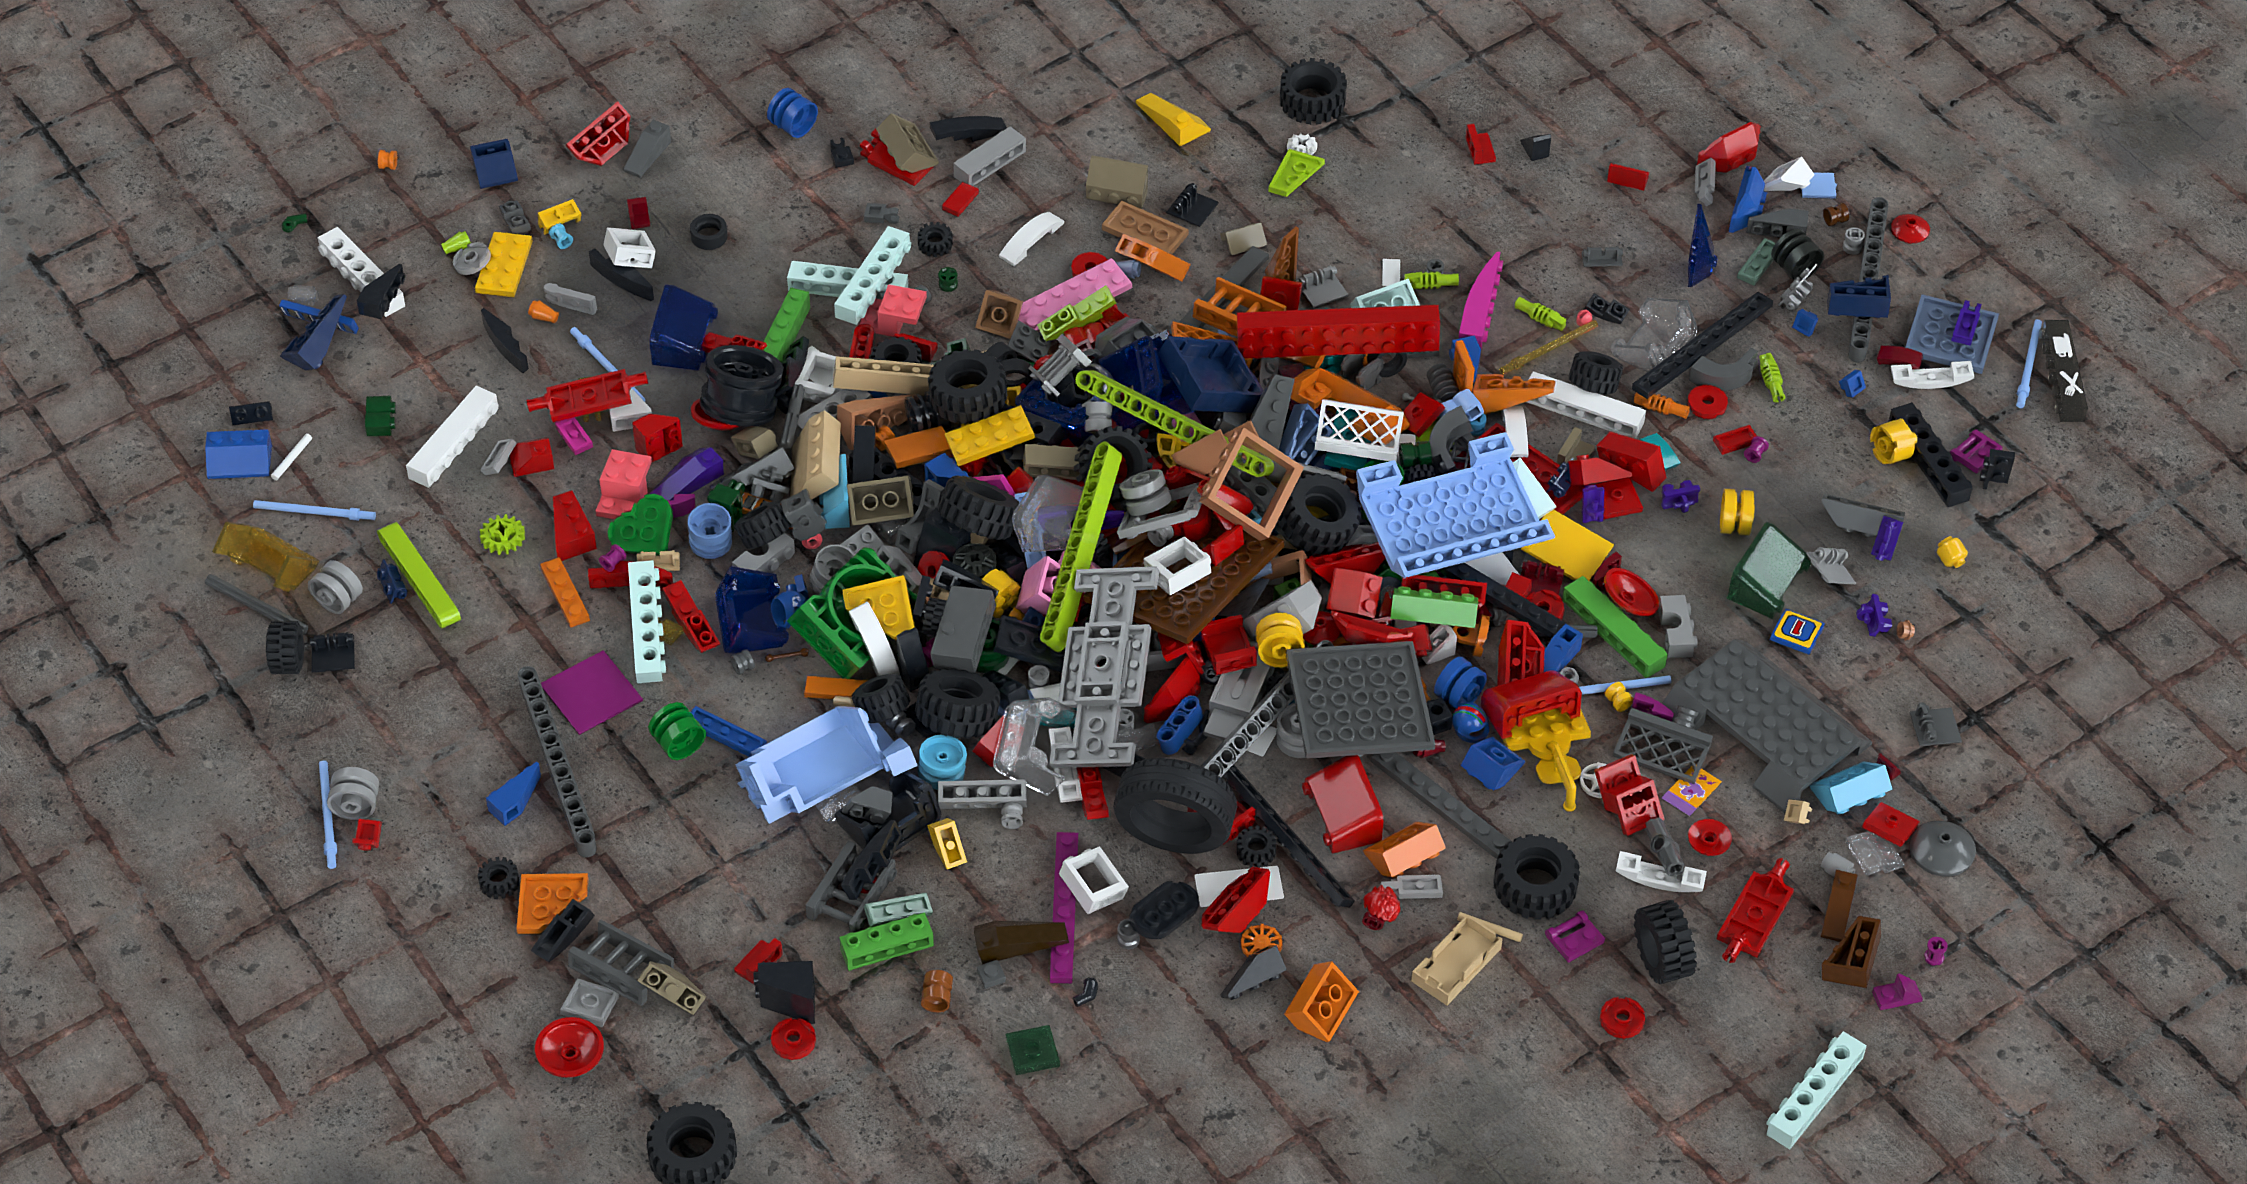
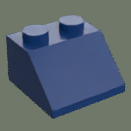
M1490 737L1471 745L1460 766L1470 776L1476 777L1483 782L1486 788L1494 791L1505 786L1524 765L1525 760L1494 737Z

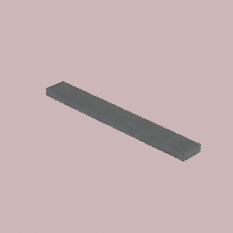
M1252 246L1222 279L1242 287L1269 259V254ZM1216 284L1201 300L1208 302L1213 297ZM1222 297L1215 306L1222 308L1228 299ZM1193 308L1178 322L1197 328H1202L1206 324L1193 318ZM1171 331L1165 336L1166 339L1168 336H1172Z

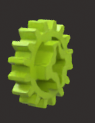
M507 514L503 518L496 515L495 520L489 518V524L483 523V529H480L481 544H483L484 549L489 548L490 553L496 550L498 555L502 551L509 554L510 549L517 551L516 546H522V541L525 540V529L522 526L521 520L516 521L515 516L508 519Z

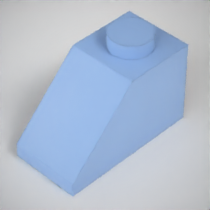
M902 738L895 740L882 752L884 757L881 760L885 771H890L893 776L918 766L910 746Z

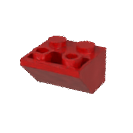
M648 414L632 422L635 449L641 455L651 456L652 462L683 447L681 425L678 417Z

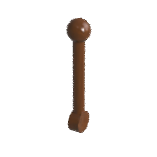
M802 648L797 652L778 655L767 654L765 660L772 662L774 659L798 655L806 657L809 655V650Z

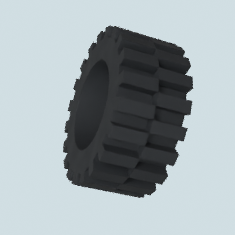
M1310 58L1308 62L1305 59H1301L1300 64H1297L1296 61L1291 63V68L1289 66L1285 68V73H1282L1280 81V106L1283 107V112H1288V117L1291 119L1296 117L1297 122L1301 123L1302 120H1306V124L1310 125L1311 121H1316L1317 125L1321 124L1322 120H1325L1326 123L1330 122L1331 117L1336 119L1339 113L1343 112L1346 103L1347 79H1345V73H1341L1339 66L1334 68V63L1332 62L1326 64L1324 59H1320L1319 62L1315 61V58ZM1314 88L1320 89L1328 95L1307 97L1298 92Z
M1109 426L1103 430L1101 429L1088 437L1079 446L1077 451L1080 453L1075 455L1074 461L1079 462L1074 466V472H1080L1076 479L1078 482L1083 481L1085 484L1095 449L1101 442H1108L1124 457L1127 464L1125 480L1138 473L1152 469V463L1147 461L1152 458L1151 452L1146 453L1144 450L1148 445L1146 442L1143 444L1139 442L1142 438L1139 434L1132 436L1133 430L1129 428L1122 431L1123 426H1116L1113 429L1112 426ZM1121 483L1114 484L1109 500L1110 503L1125 500L1119 488Z
M1666 900L1641 907L1634 914V919L1636 920L1634 921L1636 929L1634 934L1638 940L1636 944L1641 952V960H1644V966L1646 970H1649L1651 979L1654 978V982L1658 984L1692 976L1696 971L1694 967H1697V962L1694 959L1697 958L1694 951L1695 942L1691 938L1692 931L1688 928L1687 918L1683 917L1684 912L1682 909H1679V905L1676 902L1674 903V900Z

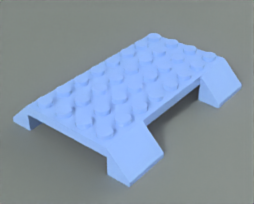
M1506 432L1469 441L1471 468L1399 486L1403 477L1395 460L1361 468L1356 471L1359 500L1391 571L1406 578L1555 538L1548 520H1539L1510 459L1514 448Z

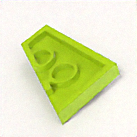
M1289 149L1269 185L1268 192L1287 197L1325 165V159Z

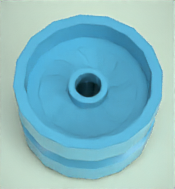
M934 735L927 738L921 744L919 750V778L930 783L932 788L938 790V781H963L967 759L966 747L960 740L953 738V736Z

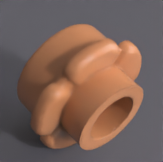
M1909 620L1898 623V638L1906 641L1914 636L1915 627Z

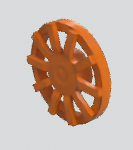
M1264 924L1250 926L1242 934L1241 949L1247 957L1269 945H1277L1279 952L1282 950V936L1274 927ZM1245 938H1246V939H1249V940H1251V941H1253V942L1244 943ZM1275 940H1278V941H1279V945H1278V944H1275V943H1271V942H1272V941H1275ZM1248 946H1253L1250 951L1246 949Z

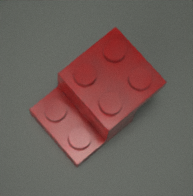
M1630 754L1594 770L1605 810L1618 814L1624 835L1628 836L1646 828V823L1650 819L1658 817L1665 820L1654 780L1641 776L1635 755Z

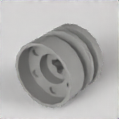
M828 545L817 553L809 577L810 585L815 593L818 595L821 593L824 585L855 555L854 552L842 545Z

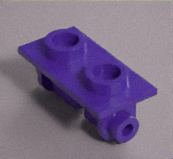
M1883 516L1871 552L1872 555L1876 556L1877 560L1883 561L1886 559L1891 561L1904 522Z

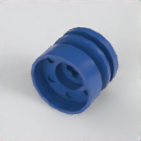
M784 88L779 91L771 100L767 110L769 122L783 129L784 132L794 138H800L807 134L813 127L818 115L816 104L802 97L801 94L791 88Z

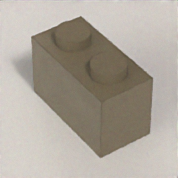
M750 426L731 437L739 455L760 459L778 447L774 432L768 428Z

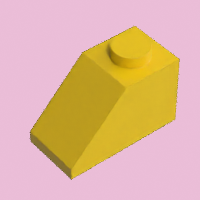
M946 818L927 825L933 845L946 869L967 862L954 820Z

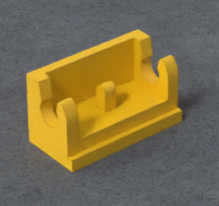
M572 199L538 212V226L544 229L543 232L546 235L549 234V229L556 224H563L575 219L576 223L581 221L582 214Z

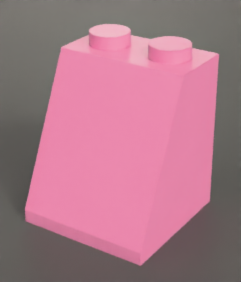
M1045 556L1025 571L1016 609L1026 614L1031 606L1040 614H1047L1061 567L1059 563L1049 556Z

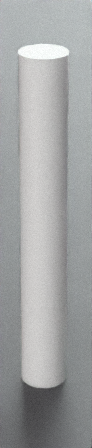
M305 434L271 474L272 479L277 481L312 440L311 435Z

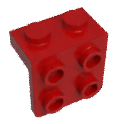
M1157 632L1162 654L1167 662L1186 653L1200 674L1205 673L1202 668L1205 665L1203 662L1204 658L1200 654L1203 651L1198 641L1193 642L1191 640L1189 644Z

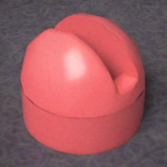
M1581 310L1577 314L1576 323L1581 327L1590 326L1592 324V314L1588 310Z

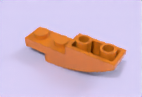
M1126 234L1122 235L1115 249V252L1132 260L1135 259L1137 262L1181 282L1191 265L1155 246Z

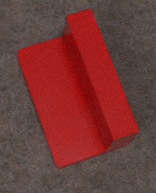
M1467 124L1465 139L1474 165L1496 162V155L1488 133L1477 134L1475 125Z
M1610 163L1607 182L1644 191L1650 172Z
M895 333L893 336L912 340V343H916L918 348H920L922 360L928 362L932 361L938 349V343L904 333Z
M1238 524L1231 530H1227L1202 549L1203 552L1210 556L1211 564L1218 565L1244 545L1243 526Z
M776 938L770 943L760 940L734 968V972L754 984V972H758V963L776 962L783 955L782 942Z

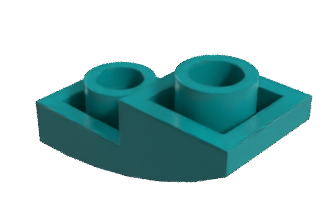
M1657 433L1640 439L1641 441L1660 446L1665 471L1681 463L1672 448Z

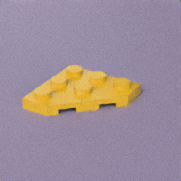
M904 575L842 590L847 612L868 602L884 633L891 638L897 640L898 634L915 627Z

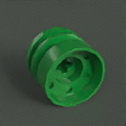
M679 702L670 703L662 707L652 717L648 726L649 733L672 760L685 759L695 753L704 743L706 731L702 725L694 718L689 709Z

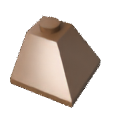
M986 290L975 328L1010 339L1018 322L1023 301L1001 292Z

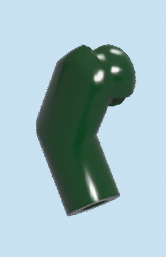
M306 213L288 216L282 223V230L292 232L298 224L308 223Z

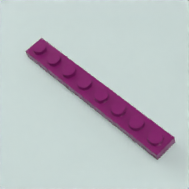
M1057 832L1052 922H1065L1069 943L1051 947L1050 983L1072 984L1076 897L1061 878L1059 872L1065 859L1070 856H1078V833Z

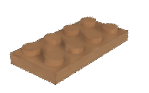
M1124 201L1118 204L1102 224L1103 231L1119 238L1126 234L1171 255L1188 236L1189 230Z

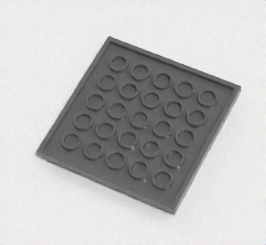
M1413 641L1286 650L1287 664L1306 758L1435 749L1436 744Z

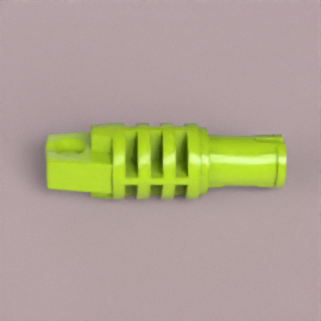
M1436 271L1435 273L1416 272L1404 274V280L1409 279L1413 289H1422V287L1428 289V287L1430 289L1434 287L1439 289L1441 286H1459L1458 273L1441 274V272Z
M1518 297L1516 300L1515 308L1527 313L1530 319L1563 331L1566 327V319L1560 316L1558 312L1548 307L1546 308V306L1540 303H1531L1522 297Z
M1771 353L1760 355V371L1765 386L1770 389L1773 402H1779L1778 397L1780 401H1783L1785 394L1781 386L1783 380L1779 367Z

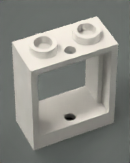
M607 227L603 246L614 265L652 268L656 250L645 231Z
M812 350L799 378L795 382L797 385H803L805 389L804 400L819 404L842 390L840 388H833V383L831 387L808 381L815 366L834 371L836 356Z
M1185 536L1144 558L1145 567L1157 566L1159 569L1157 585L1169 595L1178 592L1211 573L1210 556L1200 550L1194 542H1191ZM1185 557L1193 563L1175 574L1166 568Z
M1100 846L1092 850L1087 849L1076 857L1070 856L1062 863L1059 875L1087 914L1122 900L1129 886ZM1094 863L1110 886L1092 893L1076 869Z

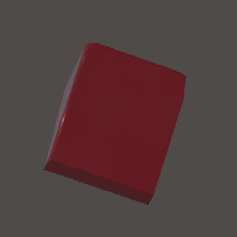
M1881 753L1878 755L1876 763L1886 766L1890 781L1901 774V771Z

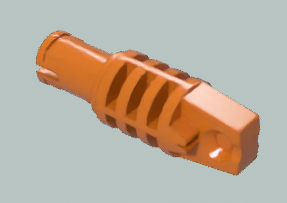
M1636 392L1634 396V403L1648 410L1652 409L1654 412L1657 410L1660 414L1663 412V415L1673 414L1686 419L1690 411V406L1676 403L1672 398H1667L1664 395L1661 397L1660 394L1656 395L1655 393L1646 399Z

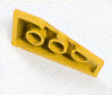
M1149 93L1136 100V104L1179 146L1211 131V128L1200 117L1153 93Z

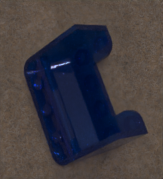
M1144 336L1099 359V363L1112 375L1115 381L1128 388L1133 385L1134 391L1159 403L1163 389V380L1157 346L1150 336ZM1140 401L1137 404L1139 410L1142 408ZM1116 406L1112 407V416L1110 417L1117 426H1123L1122 431L1127 428L1133 429L1145 422Z

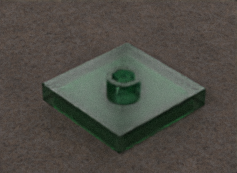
M1050 1025L1005 1034L1015 1075L1060 1067V1060Z

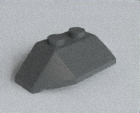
M1824 493L1822 498V504L1838 527L1847 532L1859 531L1862 532V535L1868 537L1877 536L1883 516L1902 522L1905 516V512L1826 493Z

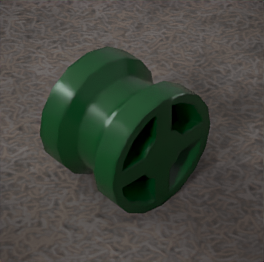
M951 267L942 268L938 273L939 288L945 292L956 290L958 287V273L956 269Z

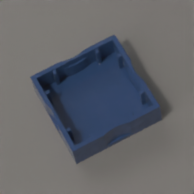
M1168 336L1158 352V356L1191 410L1252 413L1264 391L1256 377L1249 370L1245 359L1233 340Z

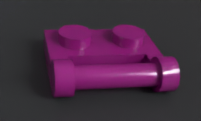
M1973 430L1964 442L1949 452L1954 461L1960 462L1977 474L1983 469L1984 457L1989 456L1990 449L2002 450L2003 447L1980 431ZM1978 443V444H1977L1974 448H1972L1967 454H1964V453H1963V452L1966 451L1972 444Z
M1583 910L1577 912L1575 917L1555 928L1550 927L1545 930L1548 940L1568 963L1602 945L1605 941L1604 936L1592 924ZM1579 924L1583 927L1563 939L1559 937L1562 933Z

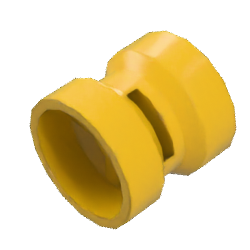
M1622 682L1613 683L1605 691V696L1609 701L1613 702V707L1618 712L1628 709L1633 704L1634 698L1629 692H1626V687Z

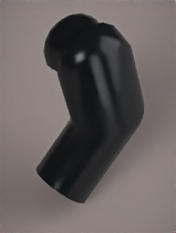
M1088 977L1083 981V992L1073 997L1076 1007L1082 1006L1096 998L1098 990L1096 979Z

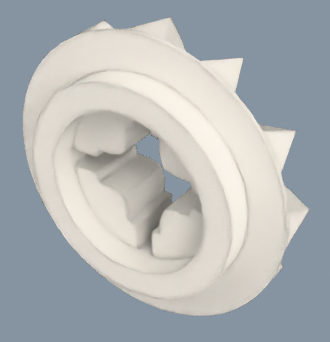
M1300 133L1299 136L1293 134L1292 138H1288L1287 150L1292 149L1313 155L1317 150V142H1315V137H1310L1309 134L1302 135Z

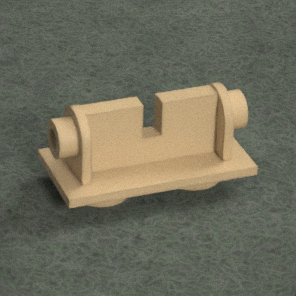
M675 550L661 551L660 556H656V552L641 551V554H637V562L653 560L656 567L667 571H680V553L675 552Z

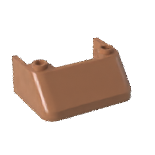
M1250 420L1225 434L1220 429L1174 453L1172 457L1176 464L1211 478L1210 473L1220 461V453L1228 445L1224 436H1232L1234 430L1236 431L1243 427L1256 436L1258 434ZM1243 441L1242 445L1248 447L1249 449L1257 453H1260L1258 450H1256L1255 448H1253L1252 446ZM1243 453L1242 457L1247 460L1246 455Z

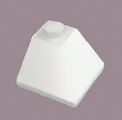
M1799 157L1778 166L1764 180V191L1804 189L1810 184L1809 180L1814 176V173L1805 160Z

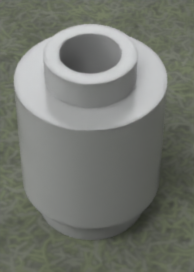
M1828 852L1821 863L1824 872L1833 877L1836 870L1855 873L1854 863L1837 853L1832 854Z

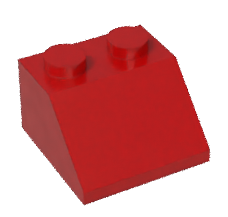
M1334 568L1326 609L1362 619H1375L1383 577L1366 572Z

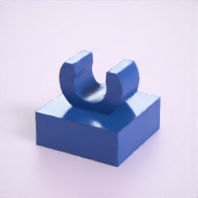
M1804 309L1799 310L1792 328L1808 337L1811 336L1818 321L1817 315Z
M1860 370L1852 371L1839 381L1840 388L1845 390L1847 397L1853 398L1866 388Z
M802 574L794 576L795 584L787 585L786 590L801 593L808 600L809 594Z

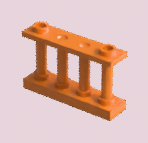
M1217 277L1213 297L1208 302L1199 298L1194 302L1193 318L1237 337V315L1232 312L1239 305L1249 308L1246 312L1286 311V306ZM1222 297L1232 301L1225 309L1215 306Z

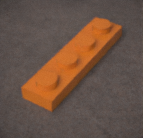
M560 557L541 563V570L570 628L590 621L589 614Z

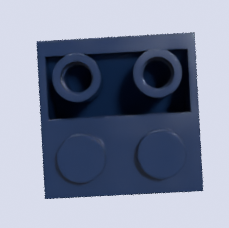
M508 138L470 146L472 163L480 189L518 181Z

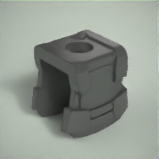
M1366 354L1347 355L1341 363V370L1343 371L1341 377L1365 390H1369L1374 385L1381 383L1382 377L1379 373L1383 368V359L1377 358L1363 367V359Z
M807 489L780 501L785 517L791 523L790 528L793 527L791 531L794 539L797 538L803 541L816 536L825 529L827 521L821 516L824 510L810 499Z

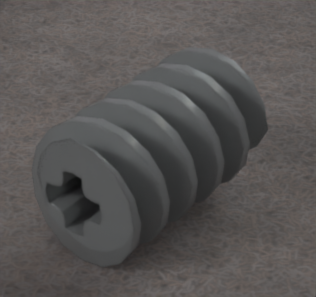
M1443 363L1429 368L1426 376L1435 398L1444 402L1452 400L1459 392L1451 369L1447 368Z

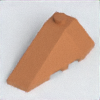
M915 394L854 400L837 405V420L841 423L840 432L848 449L854 450L855 425L876 426V432H878V429L883 425L891 428L894 425L899 426L907 420L904 404L905 397L912 396L914 398Z

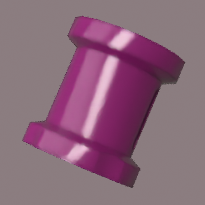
M1754 437L1751 441V446L1744 451L1745 458L1752 463L1759 462L1762 458V453L1769 448V443L1763 437Z
M616 544L611 546V550L606 555H602L599 558L600 565L609 572L613 571L615 565L620 561H624L627 557L625 551Z
M1932 937L1927 943L1928 949L1925 951L1924 957L1928 964L1935 966L1943 963L1944 953L1948 948V944L1941 937Z

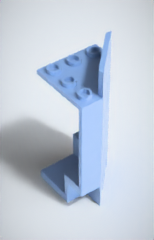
M837 706L751 751V757L735 764L742 778L738 785L741 788L746 787L749 799L757 809H762L764 818L770 824L791 812L800 813L883 769L881 760L884 757L882 752L894 741L879 722L871 724L867 722L869 718L863 709Z

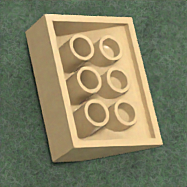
M825 410L812 416L807 421L792 446V465L795 469L791 470L790 497L807 489L812 500L838 485L841 423Z

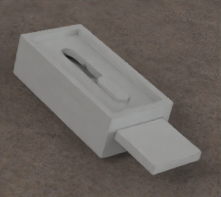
M1256 641L1250 642V645L1256 648L1257 666L1221 674L1209 701L1210 718L1203 735L1224 741L1262 700L1266 691L1267 681L1273 675L1276 667L1267 665L1260 659Z

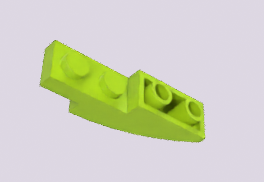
M1105 285L1076 305H1066L1037 324L1045 341L1054 340L1061 334L1064 335V331L1070 328L1083 327L1103 317L1102 312L1117 302L1110 289Z

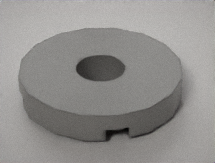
M470 243L467 245L468 248L464 250L461 248L455 254L452 263L459 274H474L487 265L490 261L491 253L484 243Z

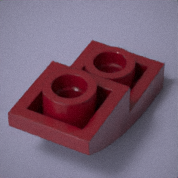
M1881 346L1877 361L1878 365L1911 364L1913 370L1919 369L1923 354L1905 347Z
M1617 551L1601 564L1595 574L1593 584L1599 591L1605 590L1604 576L1608 570L1621 568L1622 556Z

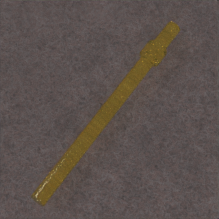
M1592 320L1522 357L1518 356L1512 359L1510 363L1500 367L1499 370L1502 375L1514 369L1518 370L1535 358L1598 327V323L1596 320Z

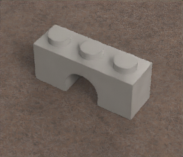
M783 533L778 538L763 545L762 549L765 554L760 556L753 555L746 550L732 561L733 576L749 588H752L794 555V539Z
M882 545L876 553L878 558L883 563L888 564L897 577L904 575L907 587L918 595L922 579L920 572L900 548Z
M1685 595L1660 596L1658 612L1661 625L1676 627L1666 629L1664 643L1666 653L1668 654L1667 658L1693 657L1694 648H1697L1698 643L1697 636H1693L1694 621L1689 617L1691 615L1690 603L1686 602Z

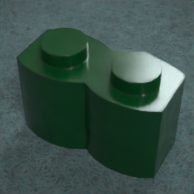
M391 396L366 397L365 429L367 436H391L392 429H396L395 417H393V414H396V402H392Z

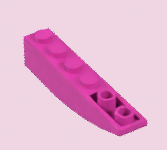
M1501 252L1494 254L1473 284L1465 304L1458 339L1475 335L1481 349L1483 342L1487 343L1488 331H1486V328H1490L1491 317L1489 314H1493L1494 302L1492 300H1496L1497 288L1495 286H1499L1500 274L1498 272H1502L1503 261L1500 260Z

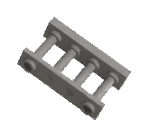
M1063 334L1057 338L1061 343L1058 346L1059 349L1038 370H1035L1032 366L1029 367L1032 371L1030 376L1038 384L1042 381L1044 384L1041 387L1049 395L1052 392L1056 396L1060 394L1054 387L1076 365L1079 366L1082 363L1087 367L1092 362Z

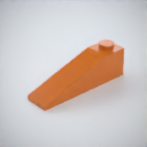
M1477 374L1473 394L1481 403L1484 414H1490L1491 412H1497L1554 393L1556 381L1537 378L1523 381L1520 376H1514L1513 379H1505L1502 374Z

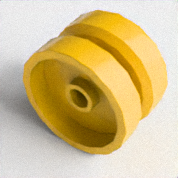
M1724 488L1720 511V533L1732 534L1735 522H1737L1738 534L1750 536L1755 511L1754 491L1742 490L1737 502V492L1735 489Z
M1287 613L1267 615L1256 626L1255 634L1260 659L1267 665L1287 667L1286 650L1305 648L1300 621L1293 615Z

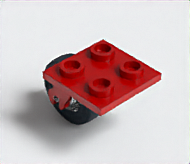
M1393 577L1382 578L1375 619L1366 620L1384 625L1391 624V620H1394L1390 619L1394 588L1398 589V587L1402 586L1400 580Z

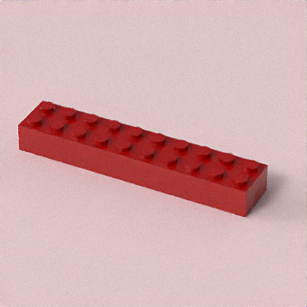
M1417 305L1237 313V346L1244 359L1439 351V306Z

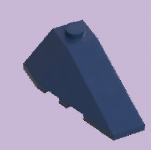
M345 294L334 296L318 313L319 318L308 323L305 326L306 332L299 338L296 336L281 353L280 357L305 371L319 368L323 363L322 359L328 351L347 296Z

